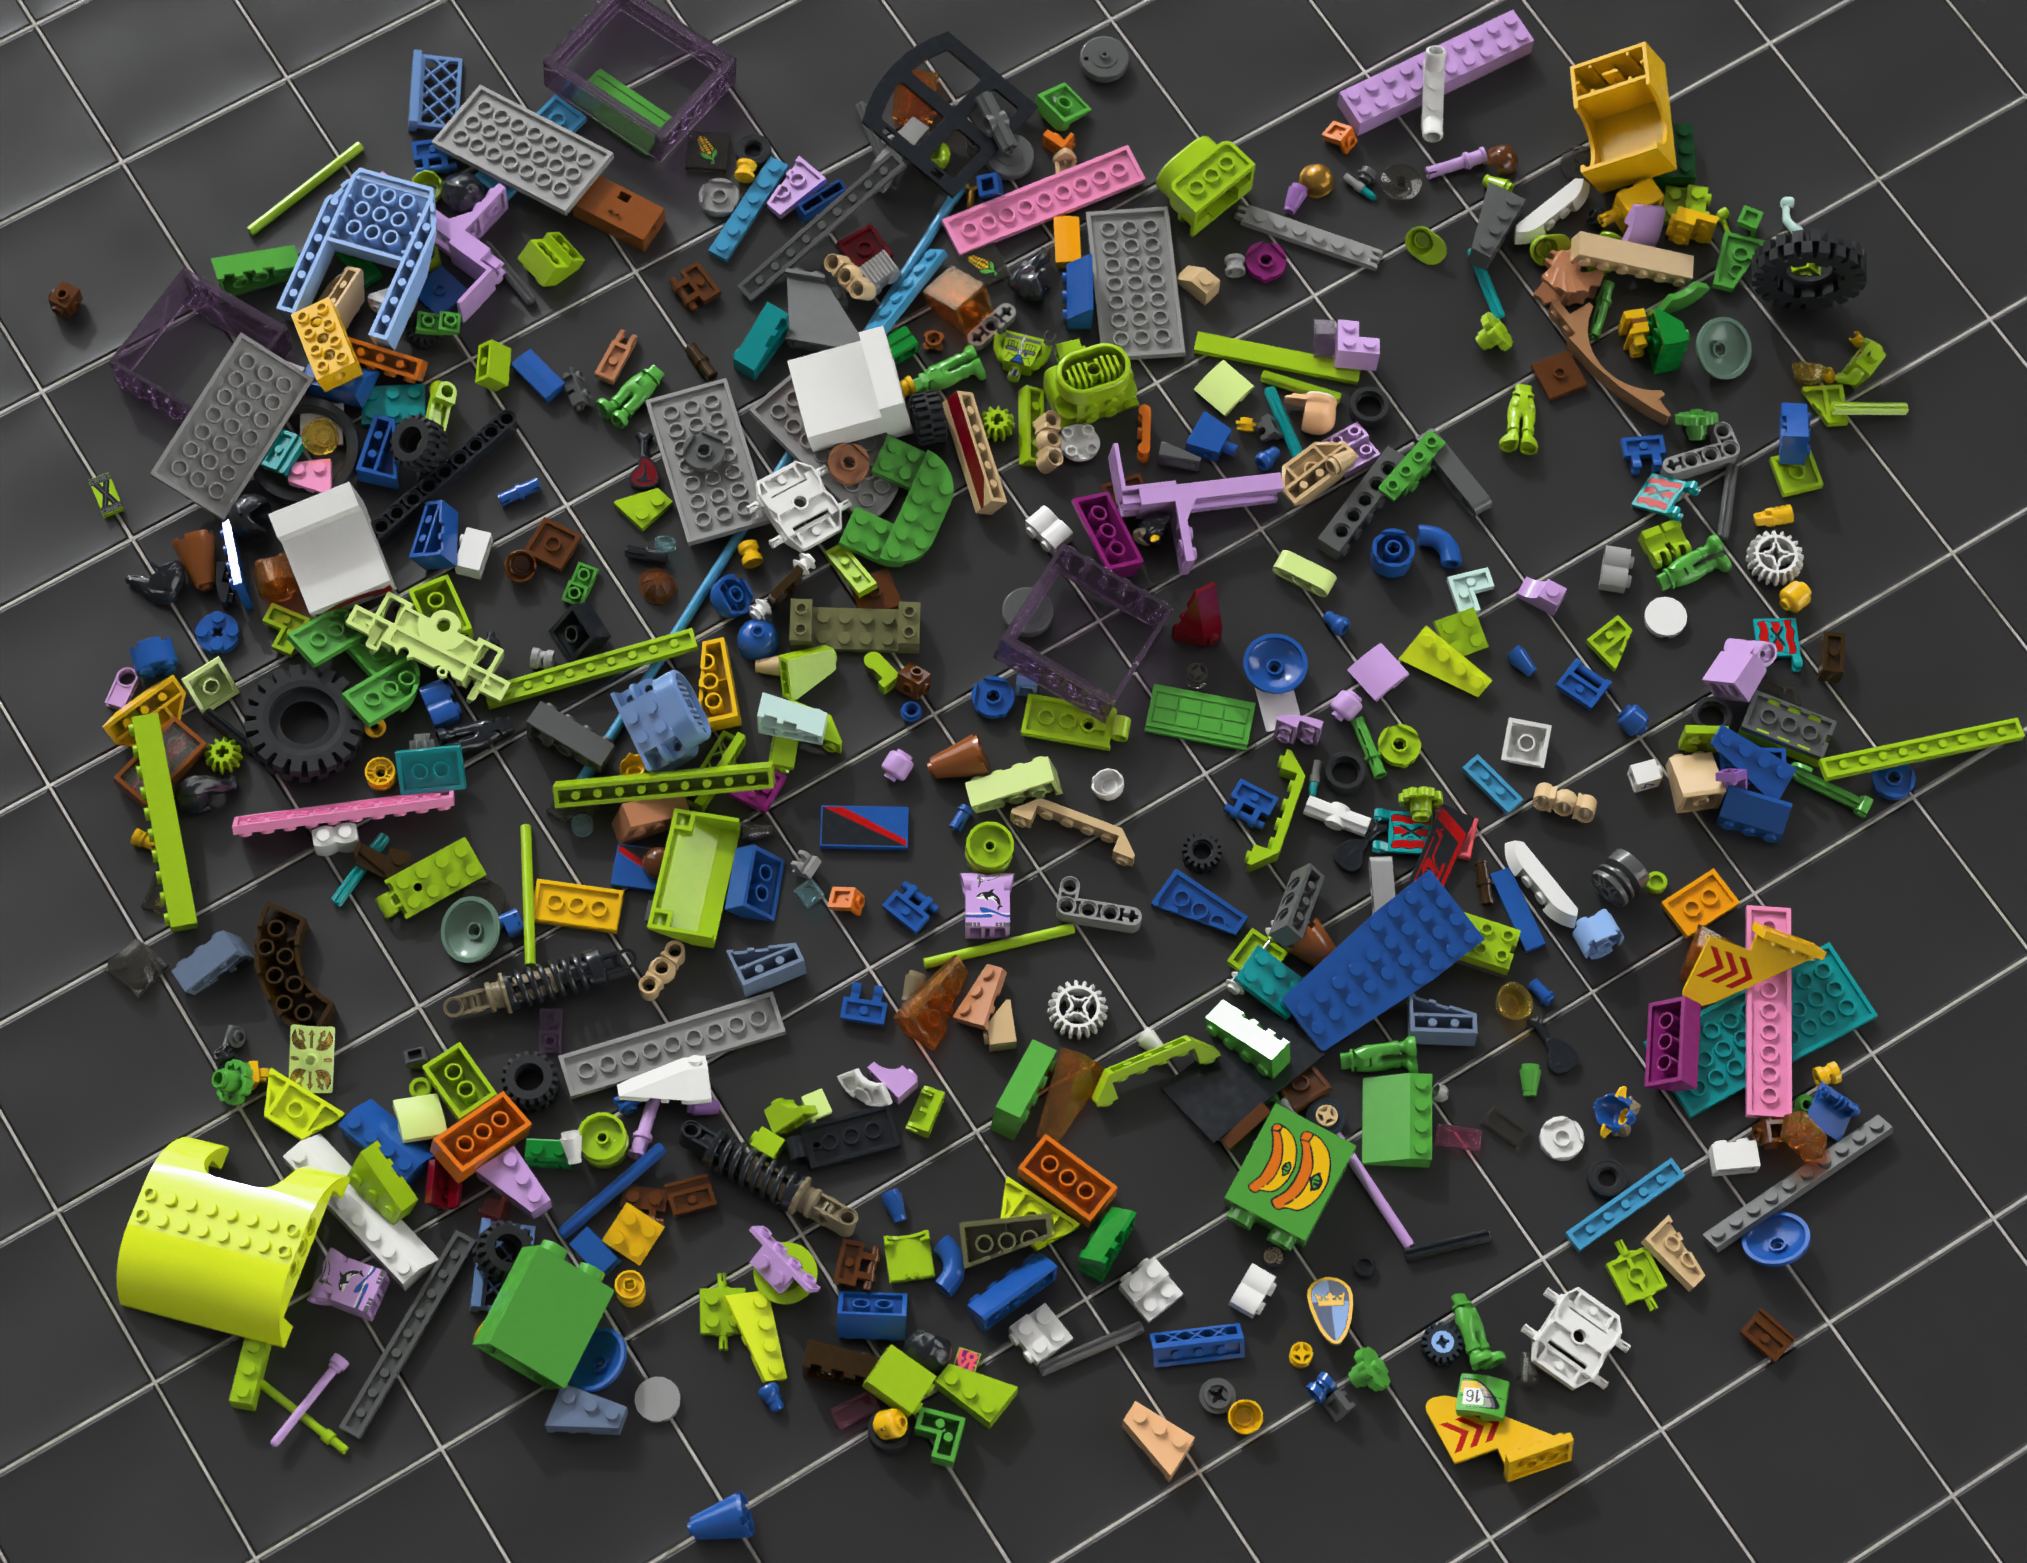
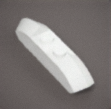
M1575 178L1516 225L1513 237L1514 244L1532 243L1536 237L1547 235L1545 230L1549 231L1552 229L1557 220L1567 217L1570 211L1579 210L1588 197L1590 184L1584 179Z
M1511 841L1505 843V857L1515 877L1521 876L1523 884L1527 888L1532 889L1536 900L1541 905H1545L1543 911L1547 916L1561 925L1575 929L1578 908L1524 842Z

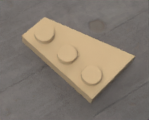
M1668 1215L1641 1244L1690 1292L1705 1277V1274L1692 1252L1686 1250L1682 1243L1683 1237L1680 1232L1676 1233L1671 1225L1673 1221Z

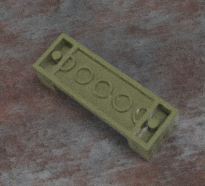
M791 599L790 650H803L827 645L833 648L834 651L919 654L921 602H899V609L813 607L812 599Z

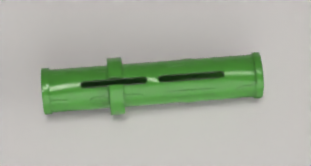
M1609 280L1602 281L1599 296L1595 299L1596 307L1588 332V338L1591 340H1600L1607 310L1612 304L1611 296L1615 284Z
M1357 717L1351 721V725L1365 754L1364 760L1369 764L1374 779H1381L1387 775L1380 759L1382 757L1381 753L1377 751L1364 717Z

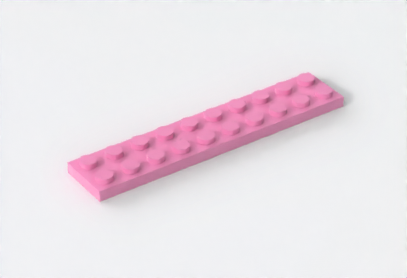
M1126 145L942 219V225L958 256L962 257L1049 222L1054 217L1066 215L1143 184L1146 178L1129 146Z
M454 790L395 795L237 816L234 818L232 825L233 835L239 834V837L251 836L252 832L260 831L261 834H270L275 832V829L292 831L296 830L298 826L315 828L320 823L337 825L343 820L359 822L365 817L382 819L388 814L398 817L404 816L410 811L421 814L433 808L443 811L451 809V806L455 805Z
M1746 906V949L1750 950L1756 935L1751 930L1754 921L1791 935V908ZM1791 968L1746 988V1117L1748 1118L1772 1117L1777 1120H1791L1792 1118Z

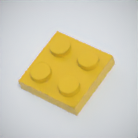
M626 1202L602 1241L640 1266L665 1226Z

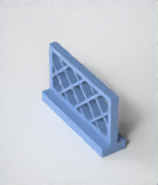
M414 50L408 131L416 132V128L441 131L446 125L442 119L448 115L452 118L454 116L452 112L455 111L456 113L460 109L462 58L422 54V50ZM425 61L434 62L438 67L430 71L425 66ZM455 64L458 65V68L451 74L445 66ZM440 70L447 75L442 81L434 75ZM429 78L436 83L431 89L424 84V81ZM449 80H452L456 85V88L451 91L444 86ZM438 88H441L446 93L440 99L433 93ZM428 95L435 101L429 107L423 102V99ZM449 97L455 102V105L450 109L443 103ZM438 105L445 111L439 117L432 111ZM427 113L434 119L431 123L421 122L422 117Z
M482 1217L479 1235L491 1225L496 1224L497 1221H491V1218ZM521 1225L520 1228L522 1230L526 1228L534 1239L536 1226ZM496 1241L495 1250L499 1248L506 1256L502 1261L506 1262L509 1260L512 1262L513 1252L509 1255L502 1246L505 1242ZM477 1262L474 1269L470 1312H489L492 1306L485 1305L486 1296L492 1292L497 1296L499 1293L497 1288L504 1283L499 1282L493 1286L489 1279L483 1276L484 1272L477 1270L479 1266Z

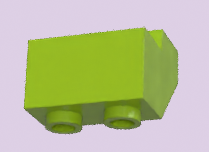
M548 232L543 239L529 240L517 258L523 264L524 269L529 271L536 278V282L543 287L556 286L577 271L585 261L581 254L560 232Z

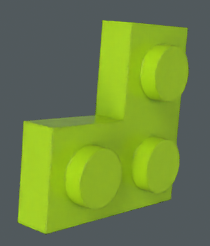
M271 603L262 622L280 631L271 646L272 650L292 658L296 648L287 640V635L308 623L311 619Z

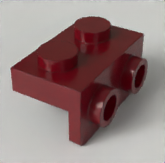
M437 1159L429 1160L424 1204L443 1211L459 1208L463 1181L458 1184Z

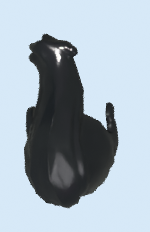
M1042 247L1041 251L1020 264L1007 281L1009 288L1027 301H1043L1044 294L1051 287V284H1047L1042 288L1039 279L1042 273L1046 271V268L1042 267L1050 262L1051 251Z
M172 560L163 565L150 562V566L157 568L158 571L152 574L149 579L140 575H128L125 577L126 584L133 585L145 598L160 605L176 601L186 579L185 567L179 560Z
M207 775L187 777L177 786L175 791V800L179 811L189 815L211 811V807L204 808L209 803L211 796L222 794L231 789L236 790L237 777L233 775L225 776L224 779Z

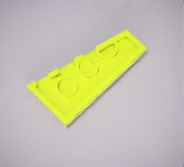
M1428 626L1423 628L1399 658V660L1476 697H1479L1493 681Z
M759 1291L724 1296L725 1305H728L734 1324H737L742 1334L743 1343L747 1345L751 1353L750 1357L762 1383L784 1381L787 1379L770 1300Z

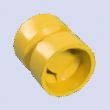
M626 1270L617 1276L615 1290L618 1301L626 1307L640 1305L646 1297L645 1283L640 1273L634 1270Z

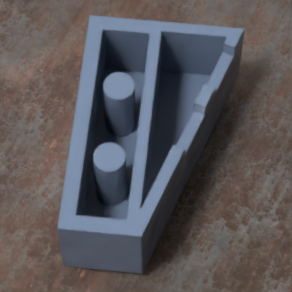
M223 930L215 933L205 945L197 947L190 957L179 961L176 965L177 967L172 970V973L185 992L195 995L217 982V976L229 970L231 973L236 970V964L246 958L248 961H251L255 957L241 937Z
M796 943L770 945L768 948L754 949L752 947L744 951L735 952L733 950H726L728 963L745 998L807 973L805 960Z
M1414 993L1408 996L1407 1035L1408 1037L1415 1036L1416 1044L1475 1046L1478 1034L1476 1013L1451 1005L1447 1007L1436 1003V1000L1422 999L1416 997Z
M567 1385L565 1389L559 1390L545 1424L546 1432L620 1435L628 1416V1409L621 1404Z

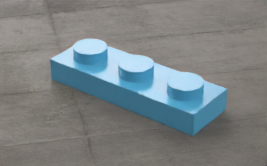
M1478 754L1462 767L1461 771L1506 815L1523 802V798Z

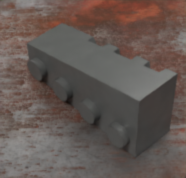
M1491 182L1488 183L1468 263L1487 271L1520 217L1526 199Z

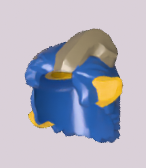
M1626 1086L1620 1087L1617 1093H1608L1600 1099L1597 1098L1596 1102H1594L1593 1109L1595 1110L1594 1113L1596 1114L1598 1124L1602 1126L1600 1135L1603 1139L1609 1133H1612L1613 1136L1628 1137L1631 1132V1125L1636 1121V1115L1639 1113L1641 1105L1632 1096H1626Z

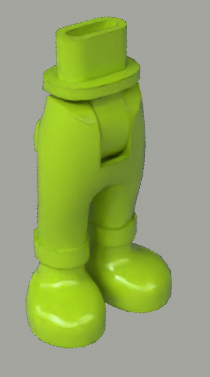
M1516 384L1515 391L1512 393L1507 413V434L1499 441V448L1504 452H1512L1517 449L1520 420L1523 421L1520 442L1521 453L1533 455L1538 451V443L1533 437L1536 409L1533 400L1534 394L1530 385Z

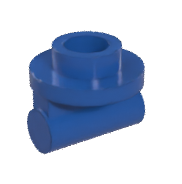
M619 1096L612 1098L613 1104L618 1108L620 1114L630 1115L634 1113L640 1103L639 1101L619 1100Z

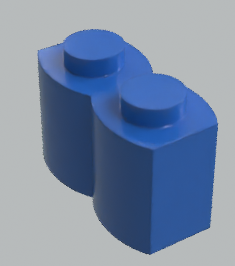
M439 679L418 688L419 695L435 729L444 728L460 721L459 714L462 711L458 702H453L450 697L454 694L449 683L445 684L443 679Z

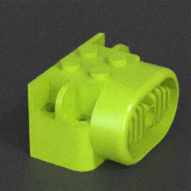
M1202 136L1191 142L1168 161L1157 177L1156 186L1170 199L1171 207L1178 213V220L1181 222L1186 220L1191 225L1190 235L1194 237L1252 190L1256 164L1232 142L1223 141L1217 145L1210 137Z
M1100 343L1071 352L1064 356L1058 365L1050 367L1044 373L1043 390L1051 409L1056 411L1061 418V431L1066 426L1090 424L1097 419L1112 417L1119 412L1139 406L1136 398L1137 386L1134 382L1130 359L1120 346Z

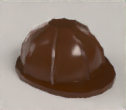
M649 568L640 575L639 587L646 601L655 605H663L674 598L677 587L674 578L670 574L658 568Z

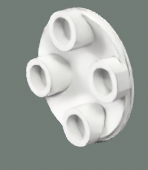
M1074 424L1062 429L1060 433L1062 439L1060 449H1062V454L1073 461L1084 462L1096 456L1100 448V439L1092 425Z

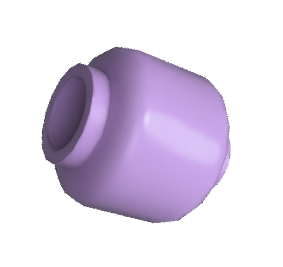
M1350 689L1348 691H1340L1330 704L1334 710L1332 715L1340 722L1343 719L1352 721L1362 709V699Z
M900 749L890 751L882 763V769L885 771L884 776L893 782L896 779L904 781L914 766L911 761L912 757Z

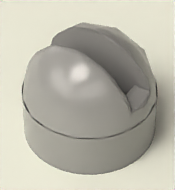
M1436 1083L1432 1087V1099L1437 1102H1445L1448 1099V1088L1441 1083Z

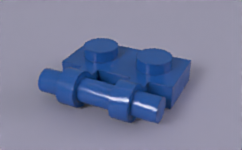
M433 139L411 142L414 163H423V167L415 168L416 174L424 170L450 174L449 171L457 170L456 162L448 163V159L455 158L433 147ZM441 161L442 164L430 166L429 162Z
M1240 778L1230 795V799L1236 802L1235 806L1233 807L1226 803L1223 811L1230 814V817L1235 820L1238 818L1246 822L1247 826L1252 829L1255 827L1262 831L1265 822L1259 820L1260 815L1269 818L1279 798ZM1244 806L1254 811L1252 816L1241 811L1242 807Z
M904 881L901 888L906 892L902 895L899 891L895 890L884 902L882 909L916 935L930 920V916L925 911L929 909L935 914L940 907L934 903V899L930 896L926 897L922 894L916 885H911ZM915 898L921 904L916 906L910 899Z

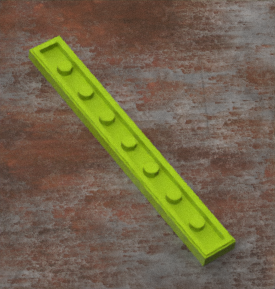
M1199 331L1193 352L1358 385L1360 375L1359 369L1335 367V358Z

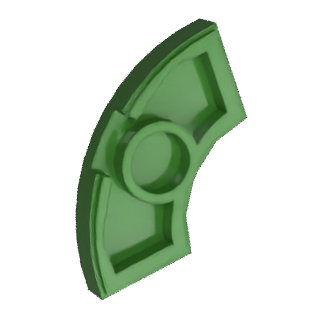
M1694 281L1684 290L1675 294H1668L1657 308L1668 314L1677 312L1697 301L1710 288L1706 283Z

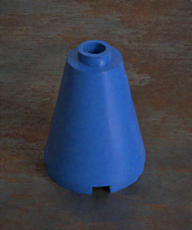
M742 1491L736 1492L690 1517V1522L687 1523L690 1536H694L696 1540L753 1537V1517L751 1511L747 1509L746 1504L749 1503L745 1494Z

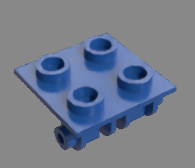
M1820 1082L1805 1121L1838 1142L1842 1139L1851 1116H1858L1860 1109L1857 1104L1825 1083Z

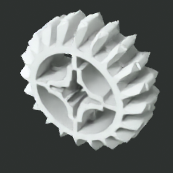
M1775 530L1772 531L1771 535L1767 531L1762 536L1760 534L1757 535L1755 540L1751 541L1750 547L1746 551L1748 554L1746 562H1749L1747 567L1748 569H1753L1752 576L1758 575V582L1764 579L1766 580V585L1773 582L1774 586H1777L1779 582L1784 586L1787 581H1793L1794 576L1797 577L1799 575L1804 555L1801 554L1802 547H1797L1798 540L1792 542L1791 535L1784 537L1783 531L1780 535H1777ZM1765 547H1771L1770 550L1759 552ZM1791 564L1788 568L1779 570L1780 566Z
M1077 980L1074 981V986H1071L1067 981L1065 988L1059 986L1057 989L1058 993L1053 992V999H1050L1048 1002L1050 1008H1048L1047 1013L1051 1015L1049 1021L1055 1022L1053 1027L1055 1030L1061 1028V1035L1068 1032L1069 1039L1073 1037V1034L1077 1035L1078 1040L1081 1039V1034L1089 1038L1090 1031L1096 1034L1098 1032L1097 1027L1102 1028L1104 1024L1102 1021L1107 1018L1105 1012H1107L1108 1006L1104 1005L1106 1003L1105 997H1100L1102 993L1100 990L1094 992V984L1089 988L1086 987V981L1082 983V986L1078 985ZM1074 996H1082L1084 998L1077 999ZM1063 1001L1067 1003L1066 1006L1068 1007L1064 1016L1061 1015L1059 1010ZM1091 1004L1094 1005L1096 1010L1092 1019L1088 1017L1089 1013L1087 1012ZM1079 1021L1081 1024H1073L1071 1022Z

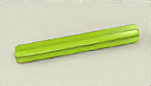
M1266 370L1262 372L1260 378L1262 383L1299 394H1307L1309 391L1331 394L1337 399V405L1342 397V394Z
M1833 402L1829 407L1832 415H1906L1909 411L1907 403Z

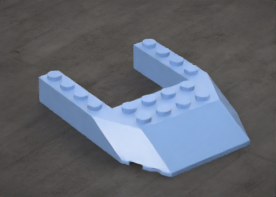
M363 168L355 171L350 179L345 180L341 184V188L335 194H330L324 200L276 307L282 317L293 321L291 314L312 305L335 251L393 267L397 271L368 335L376 346L395 351L429 271L437 233L434 188Z

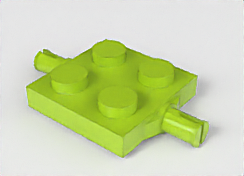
M1623 1239L1615 1242L1614 1245L1619 1251L1620 1256L1606 1263L1605 1267L1625 1306L1644 1300L1649 1311H1655L1659 1307L1652 1296L1656 1292L1665 1289L1667 1284L1652 1255L1645 1247L1628 1251Z
M718 1273V1287L700 1288L699 1290L700 1335L719 1337V1350L723 1351L724 1342V1351L729 1350L728 1337L742 1334L737 1324H734L731 1317L732 1313L728 1305H725L723 1297L746 1293V1289L728 1287L727 1274L723 1273L721 1276V1273Z

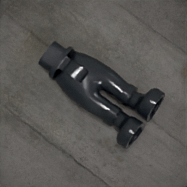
M499 716L496 718H485L461 726H455L452 730L445 728L435 729L440 747L461 745L462 753L490 746L501 740L502 737L505 738L506 734L515 732L509 716L501 719ZM473 735V737L464 740L462 739L463 737ZM452 740H458V742L450 743Z

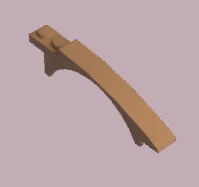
M1558 299L1551 302L1548 310L1549 318L1561 328L1564 337L1569 338L1566 348L1584 368L1618 398L1648 418L1666 426L1671 414L1660 400L1665 397L1662 390H1646L1625 384L1607 372L1596 359L1588 338V321L1593 305L1589 302L1569 314Z

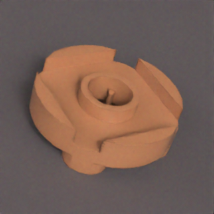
M841 443L835 446L830 451L827 468L831 477L844 486H852L861 482L867 476L870 465L866 450L854 443L852 445ZM843 461H853L852 467H845V463Z

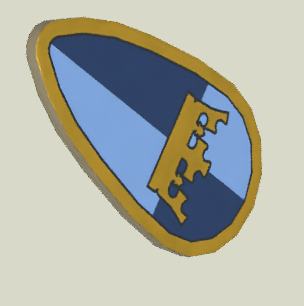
M1320 1278L1313 1282L1308 1289L1307 1300L1309 1309L1322 1336L1330 1344L1337 1346L1346 1338L1350 1328L1353 1294L1350 1287L1338 1278Z

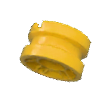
M376 757L367 763L365 776L368 785L373 790L387 791L395 785L397 773L392 761L385 757ZM378 772L384 774V776L378 777Z

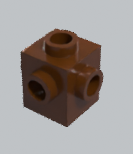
M61 280L56 289L50 292L48 297L51 310L59 316L64 315L68 318L78 311L83 300L80 289Z
M909 662L898 672L895 689L914 700H918L923 694L926 695L931 688V673Z
M1772 1117L1761 1118L1759 1123L1751 1125L1752 1138L1756 1140L1757 1147H1764V1150L1778 1149L1779 1144L1788 1142L1785 1119L1773 1120Z

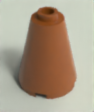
M197 530L184 534L185 538L179 540L178 537L172 541V547L184 565L195 588L201 589V592L212 590L216 584L215 536L213 531L211 530L208 534V530Z
M978 733L971 734L930 757V762L927 763L930 775H934L936 779L988 775V762L985 751L983 752L981 747L982 742Z
M1317 917L1313 920L1314 925L1311 922L1307 925L1301 940L1293 943L1292 947L1289 945L1285 948L1288 952L1314 968L1337 948Z

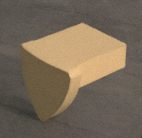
M1066 147L1059 150L1052 158V164H1055V174L1072 168L1077 163V157L1074 152Z

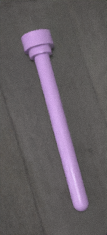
M335 1353L331 1357L328 1370L271 1440L273 1447L280 1445L335 1374H339L341 1371L344 1372L349 1366L348 1361L341 1355Z

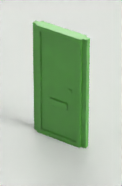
M601 68L588 79L569 101L570 105L645 156L651 153L677 123L676 119Z
M1154 683L1144 732L1247 751L1256 703Z

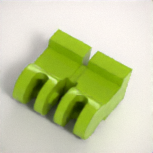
M1671 520L1661 524L1660 527L1657 525L1641 531L1638 541L1645 554L1648 555L1654 569L1662 568V561L1665 565H1670L1672 558L1675 561L1681 557V553L1685 555L1692 552L1691 545L1683 533L1680 521Z

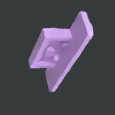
M752 1226L749 1229L763 1245L751 1259L750 1263L779 1294L784 1293L794 1280L807 1292L819 1291L820 1287L816 1284V1279L801 1268V1263L786 1252V1247L771 1236L772 1233L765 1226Z

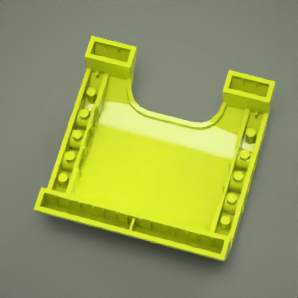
M190 1137L176 1139L161 1152L154 1162L124 1232L116 1274L120 1304L125 1307L285 1348L293 1328L284 1318L287 1307L330 1197L343 1199L350 1177L312 1167H302L274 1186L265 1188L253 1187L217 1178L209 1174V1166L222 1169L229 1151L227 1146Z

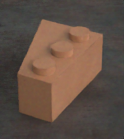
M685 797L623 803L611 824L618 843L630 844L670 830L674 809L689 810Z

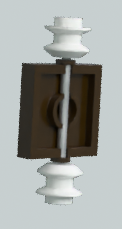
M800 553V560H793L794 569L774 588L768 598L765 600L756 599L757 605L755 607L749 606V614L753 619L766 620L765 614L771 615L775 608L779 610L786 602V597L789 593L793 595L799 589V584L803 580L801 576H808L810 574L808 569L816 568L814 564L815 559L810 554Z

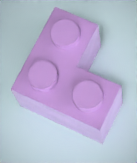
M1338 319L1335 333V367L1376 371L1380 355V339L1359 337V321Z

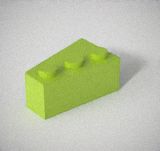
M950 1363L935 1380V1389L988 1429L993 1426L1018 1394L1017 1386Z

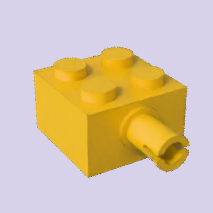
M1652 178L1639 180L1634 186L1628 189H1621L1616 194L1612 209L1598 215L1599 223L1603 222L1601 224L1602 227L1615 222L1624 234L1629 227L1624 221L1633 204L1661 206L1664 195Z

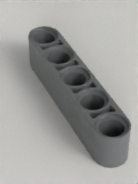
M1430 428L1414 438L1413 442L1416 445L1428 431H1432L1441 439L1442 437L1435 429ZM1445 444L1432 459L1431 467L1472 517H1476L1492 507V500L1451 448Z

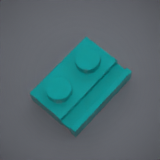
M282 429L260 465L265 469L278 474L281 473L287 477L292 466L306 447L307 439Z

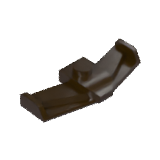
M357 841L352 864L386 880L419 861H410L412 852L390 847L389 854L386 856Z

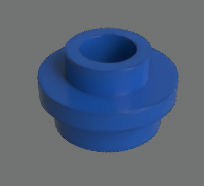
M914 701L906 702L901 707V716L907 722H916L922 716V708ZM913 710L915 714L909 715L908 711Z

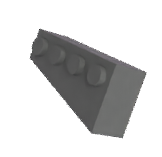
M540 701L526 721L528 738L534 740L537 737L542 741V745L548 748L554 745L560 754L566 757L574 755L577 762L599 773L602 772L615 753V745L611 739L606 736L601 737L597 735L587 725H580L574 717L569 714L564 715L560 713L550 703L545 704Z

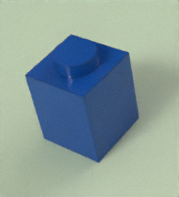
M996 172L976 176L979 197L984 201L1004 195L1002 179Z

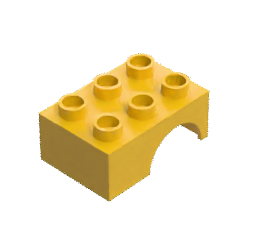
M1646 41L1570 67L1574 109L1584 124L1591 150L1590 166L1580 165L1581 173L1601 194L1634 184L1639 180H1646L1677 170L1665 63Z

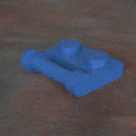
M1576 658L1557 682L1555 688L1591 712L1600 698L1609 689L1612 681L1603 679L1581 664L1582 661ZM1578 671L1586 678L1600 686L1599 689L1590 684L1589 682H1587L1586 680H1584L1583 678H1581L1580 676H1578L1577 674H1575V672Z

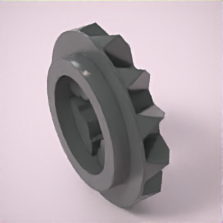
M1222 1378L1207 1380L1199 1392L1201 1406L1208 1413L1211 1412L1217 1415L1227 1413L1236 1400L1234 1387L1230 1382ZM1220 1389H1223L1221 1397L1224 1400H1218L1213 1404L1214 1396L1211 1393L1216 1394Z

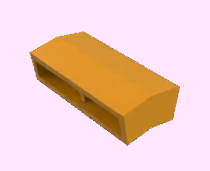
M1054 217L1057 269L1066 268L1068 263L1081 258L1079 217Z

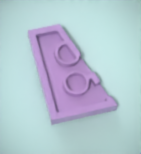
M800 156L795 160L796 164L792 170L789 169L783 183L778 185L766 203L767 208L780 219L784 218L799 203L827 184L826 178Z

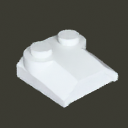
M1509 717L1501 760L1524 766L1544 768L1552 725Z

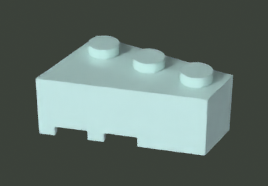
M764 692L762 693L757 714L758 733L818 745L823 744L828 722L826 712Z

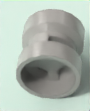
M533 647L530 657V668H543L545 670L554 667L555 650L542 651L540 648Z

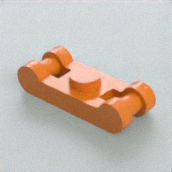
M1143 404L1138 409L1137 417L1138 423L1141 424V427H1137V440H1141V443L1138 445L1136 457L1141 463L1149 460L1151 408Z

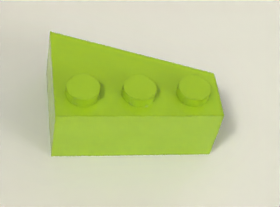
M377 1140L360 1152L347 1175L350 1177L348 1184L392 1225H395L411 1213L418 1198L403 1176L398 1177L391 1166L394 1163L390 1158H385L379 1149L381 1144Z

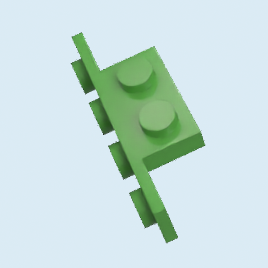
M1428 431L1381 483L1378 490L1393 502L1400 495L1405 497L1409 491L1413 492L1419 485L1418 481L1421 477L1426 478L1431 472L1432 459L1446 442L1432 431Z

